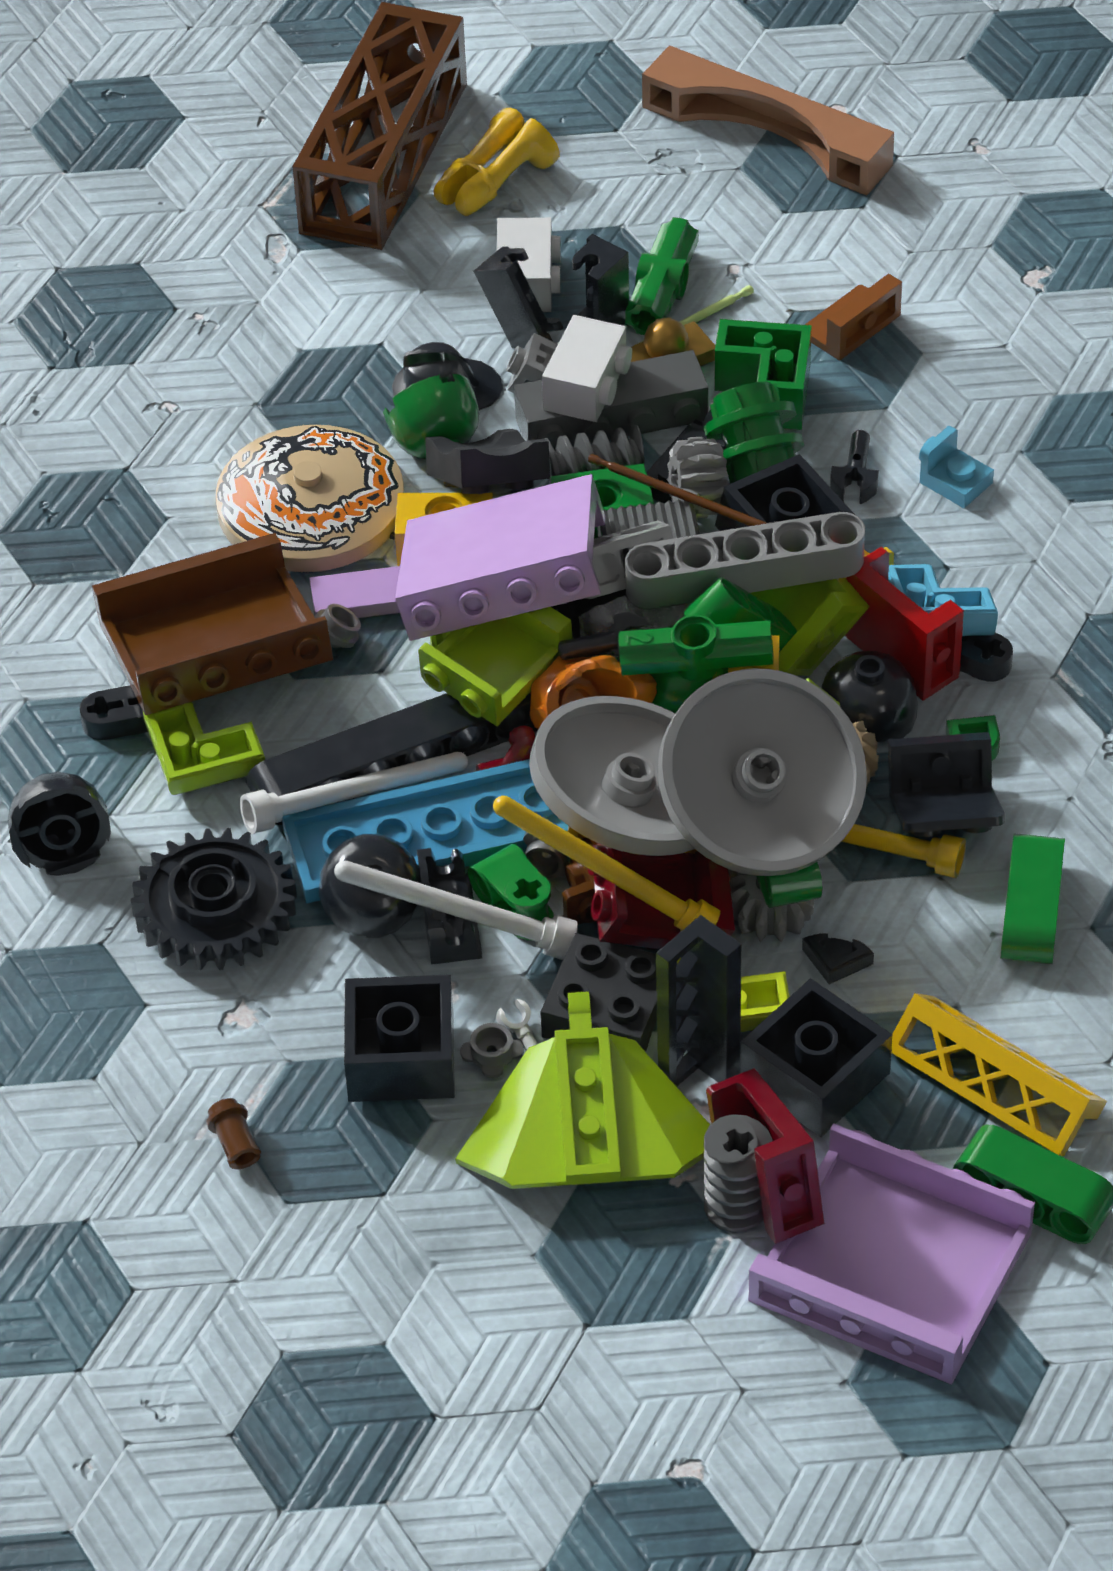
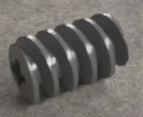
M638 425L632 426L629 439L622 427L614 428L611 442L603 430L595 432L592 445L585 433L577 434L574 448L566 435L558 437L555 450L549 441L550 477L608 469L601 465L596 466L589 463L588 457L590 454H595L605 461L615 462L622 466L643 463L645 466L643 441Z
M745 1115L720 1117L709 1126L704 1135V1212L712 1224L719 1229L729 1232L747 1231L757 1227L764 1221L754 1148L772 1142L773 1139L764 1125L758 1120Z

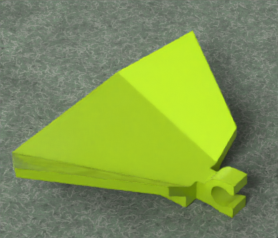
M589 992L568 993L570 1030L555 1031L554 1038L527 1049L455 1158L456 1164L510 1189L675 1178L704 1158V1135L710 1124L635 1040L609 1034L608 1027L592 1028Z

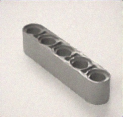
M836 512L643 543L634 546L625 557L626 596L635 606L643 609H652L694 602L720 577L729 580L749 593L848 577L856 574L864 563L865 525L854 514Z

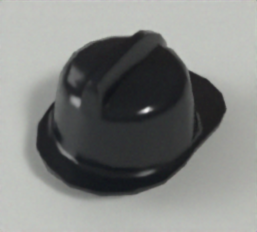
M430 342L422 344L404 354L403 368L395 376L392 390L395 396L410 385L429 377L440 375L442 382L446 383L455 382L452 374H461L468 378L475 394L478 409L482 410L491 406L500 398L503 385L501 376L493 367L482 361L463 358L453 346L444 342Z

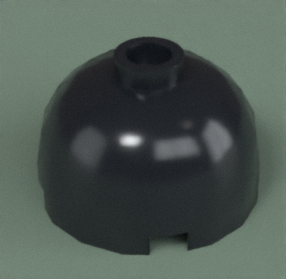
M858 651L842 657L826 673L821 688L840 703L841 709L848 716L851 723L863 721L866 732L875 734L877 742H884L888 739H901L912 731L918 710L915 683L913 677L899 660L889 654L877 651Z
M59 771L41 774L28 781L14 796L8 813L7 822L12 850L24 865L31 868V863L38 868H44L46 874L60 876L77 873L92 865L101 856L100 849L104 846L106 839L109 841L111 835L108 810L103 798L93 784L75 774Z
M362 834L345 840L329 854L320 873L319 898L325 914L340 930L347 933L351 932L358 936H366V938H380L397 932L411 919L417 904L340 881L334 873L337 863L340 861H350L421 883L420 872L415 858L402 843L381 834Z

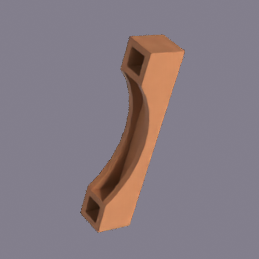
M669 45L642 73L643 108L678 122L695 120L730 121L771 131L792 141L806 151L822 168L829 181L866 196L893 166V131Z

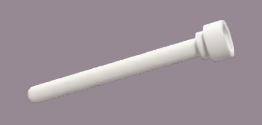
M454 752L277 796L274 792L267 793L265 790L243 794L240 799L242 819L251 834L271 830L274 828L275 823L282 821V817L285 815L463 771L468 765V758L462 752Z
M340 861L334 869L335 876L340 881L534 940L536 947L543 948L544 955L564 960L574 935L577 933V921L555 915L553 919L544 917L540 921L350 861Z

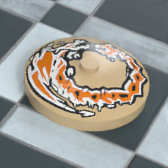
M330 425L289 427L268 433L250 442L239 450L226 464L220 474L216 487L218 521L225 537L232 545L276 533L281 542L287 571L317 572L331 570L363 559L389 539L390 534L395 531L397 494L404 493V483L400 468L393 456L381 444L364 434Z

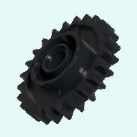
M207 828L204 831L203 838L200 840H196L189 832L185 833V844L181 846L170 840L167 841L168 854L163 855L152 852L150 854L152 866H140V881L132 883L134 897L131 898L133 917H135L137 932L144 933L146 946L158 945L159 957L162 959L175 953L177 966L180 967L189 959H195L197 970L200 971L208 961H214L217 968L223 970L225 962L229 958L234 959L237 964L243 966L244 954L248 952L261 958L263 956L262 943L277 946L279 944L277 931H289V917L296 915V883L293 880L291 865L283 864L282 852L275 851L270 853L269 844L266 839L252 845L250 832H246L239 839H233L231 828H227L222 836L218 838L213 836L210 828Z

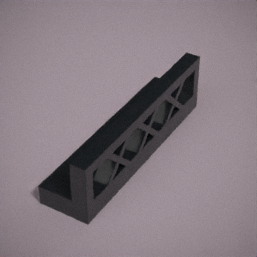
M702 915L656 953L658 1067L676 1087L698 1068L716 1082L740 1074L742 944Z

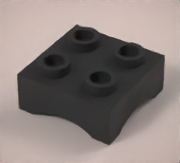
M497 430L485 439L470 443L454 442L443 436L425 437L427 475L444 481L445 487H460L463 494L490 492L489 485L505 484L506 489H529L534 487V480L550 479L549 441L544 439L525 441L518 430Z
M575 933L540 1011L541 1036L551 1039L555 1037V1031L570 1030L568 993L589 992L592 1028L608 1027L609 1034L635 1040L646 1052L657 1021L656 954L615 943L599 942L597 938Z

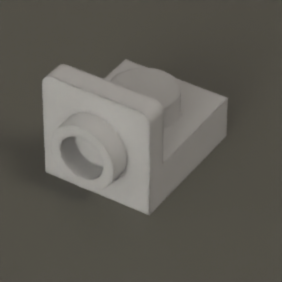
M534 333L524 349L517 346L506 368L507 372L512 373L508 391L514 393V385L522 384L526 379L529 381L542 380V375L558 344Z

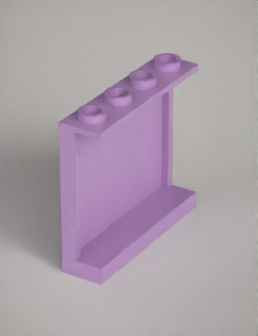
M590 474L407 520L395 600L409 640L425 638L600 595L601 590L592 560L595 527L605 525V513L593 475Z
M833 1123L830 1128L829 1150L818 1168L825 1224L774 1244L768 1256L758 1253L749 1269L748 1301L952 1385L1031 1236L1035 1202L1024 1199L1015 1191L999 1189L976 1180L964 1171L948 1169L925 1160L913 1151L900 1150L877 1141L865 1132L849 1130Z

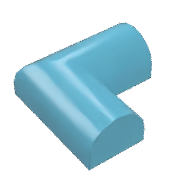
M930 564L889 565L888 581L928 614L951 599L964 610L962 636L995 634L998 611L989 588H940L933 567Z

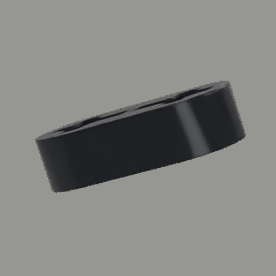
M996 632L994 635L962 636L961 672L986 682H996L1009 675L1012 669L1013 646L1007 638Z
M130 685L91 693L80 704L82 728L85 734L93 739L108 740L148 732L143 710ZM107 713L108 717L99 718L98 714Z

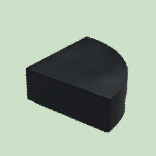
M828 933L813 934L802 938V950L829 985L874 964L873 951L856 939H852V942L838 938H828Z

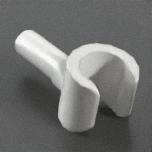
M516 999L515 1005L522 1014V1021L517 1024L509 1022L502 1008H499L497 1011L496 1019L498 1024L505 1026L511 1033L515 1032L527 1050L529 1047L538 1044L528 1025L531 1010L525 1001Z

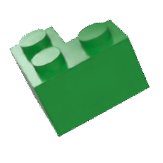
M719 319L715 345L714 391L723 392L737 386L766 381L771 382V384L776 383L781 401L793 402L797 414L791 420L782 424L783 429L802 430L811 367L812 325Z

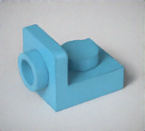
M949 425L936 437H930L923 444L919 453V460L921 461L919 483L960 507L965 508L993 483L994 469L957 449L958 430Z

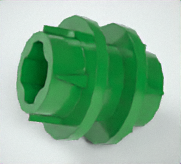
M765 381L737 386L717 394L713 398L714 403L710 404L713 420L704 426V431L707 439L724 440L726 449L723 450V457L727 460L726 471L729 475L730 484L796 456L795 453L805 446L802 434L794 432L784 433L782 424L791 420L797 414L793 402L781 401L776 383L771 384V382Z

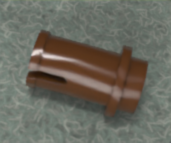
M233 1098L222 1099L214 1103L208 1110L207 1127L212 1133L217 1134L228 1159L229 1167L238 1170L255 1164L261 1157V1150L257 1146L246 1122L248 1118L246 1107L243 1104H239Z

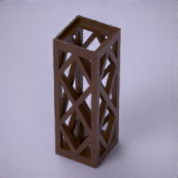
M381 2L292 166L299 234L383 250L467 86L464 19L462 16ZM413 44H418L420 51ZM366 70L368 82L365 93L358 98ZM436 90H437V91H440V92H439L438 100H437L436 107H435V106H434V103H433V99H434L435 92H436ZM409 99L395 124L391 108ZM379 115H381V118H382V121H383V124H384V127H385V130H386V133H385V134H383V131H382V128H381V125H380V122H379V119H378V116H379ZM369 124L374 140L355 151ZM328 143L330 150L328 160H322L326 144ZM406 150L398 179L396 170L401 152ZM350 181L368 185L369 205L348 216L340 187ZM330 196L338 219L320 216ZM371 221V226L365 225L367 222Z

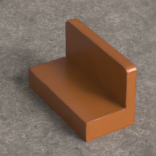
M888 273L869 288L864 285L856 286L805 324L812 325L811 343L837 360L843 359L901 315L902 281Z

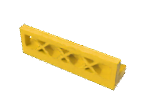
M914 993L893 1032L892 1053L1060 1156H1065L1084 1120H1097L1107 1103L1105 1099L935 996ZM917 1020L932 1028L937 1050L919 1055L904 1046ZM945 1037L957 1044L947 1047ZM967 1049L975 1054L980 1077L961 1081L954 1076L949 1054ZM939 1057L941 1068L929 1060ZM988 1063L1001 1071L990 1073ZM1011 1076L1019 1081L1024 1103L1005 1108L997 1102L993 1081ZM982 1084L984 1094L974 1089L973 1086ZM1032 1090L1041 1094L1044 1098L1034 1100ZM1055 1103L1070 1112L1057 1139L1041 1129L1037 1107ZM1026 1111L1028 1121L1018 1116L1016 1113Z

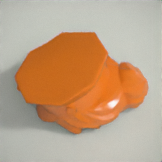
M601 655L562 660L558 656L531 685L530 718L535 728L539 729L546 717L562 705L578 699L595 696H617L652 703L657 694V683L651 674L622 676L620 662L613 656Z

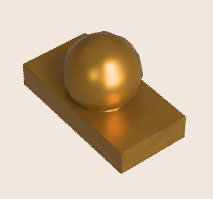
M672 318L657 319L648 326L644 335V341L631 346V362L694 350L700 366L715 361V344L695 321L682 325Z

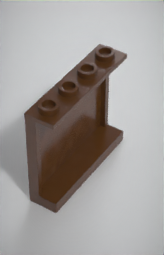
M276 533L92 585L100 627L145 715L333 660L327 619L325 616L315 618L285 568L281 542Z

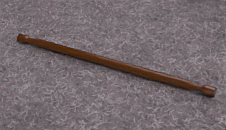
M590 454L588 457V462L591 464L601 465L608 468L611 472L747 526L767 524L764 521L615 462L605 461L595 454Z

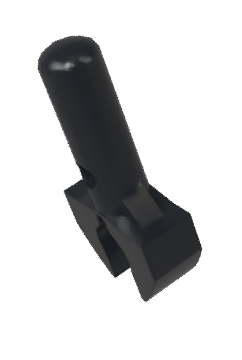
M856 430L852 434L847 465L845 467L832 466L830 488L843 502L845 488L851 485L852 481H857V485L860 487L859 504L867 502L877 494L879 470L866 468L870 435L864 430Z
M628 611L613 614L614 624L608 632L562 640L558 644V653L562 660L609 651L620 655V631H628L633 627L640 628L650 626L651 624L642 617Z

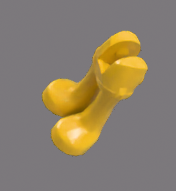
M503 108L490 120L489 129L471 152L464 158L454 160L450 167L444 171L434 187V197L444 205H451L455 202L456 210L467 217L492 201L497 196L498 189L506 179L525 161L528 160L539 169L551 167L560 157L558 145L540 122L530 118L525 123L522 114L517 109ZM501 149L504 150L488 167H483Z

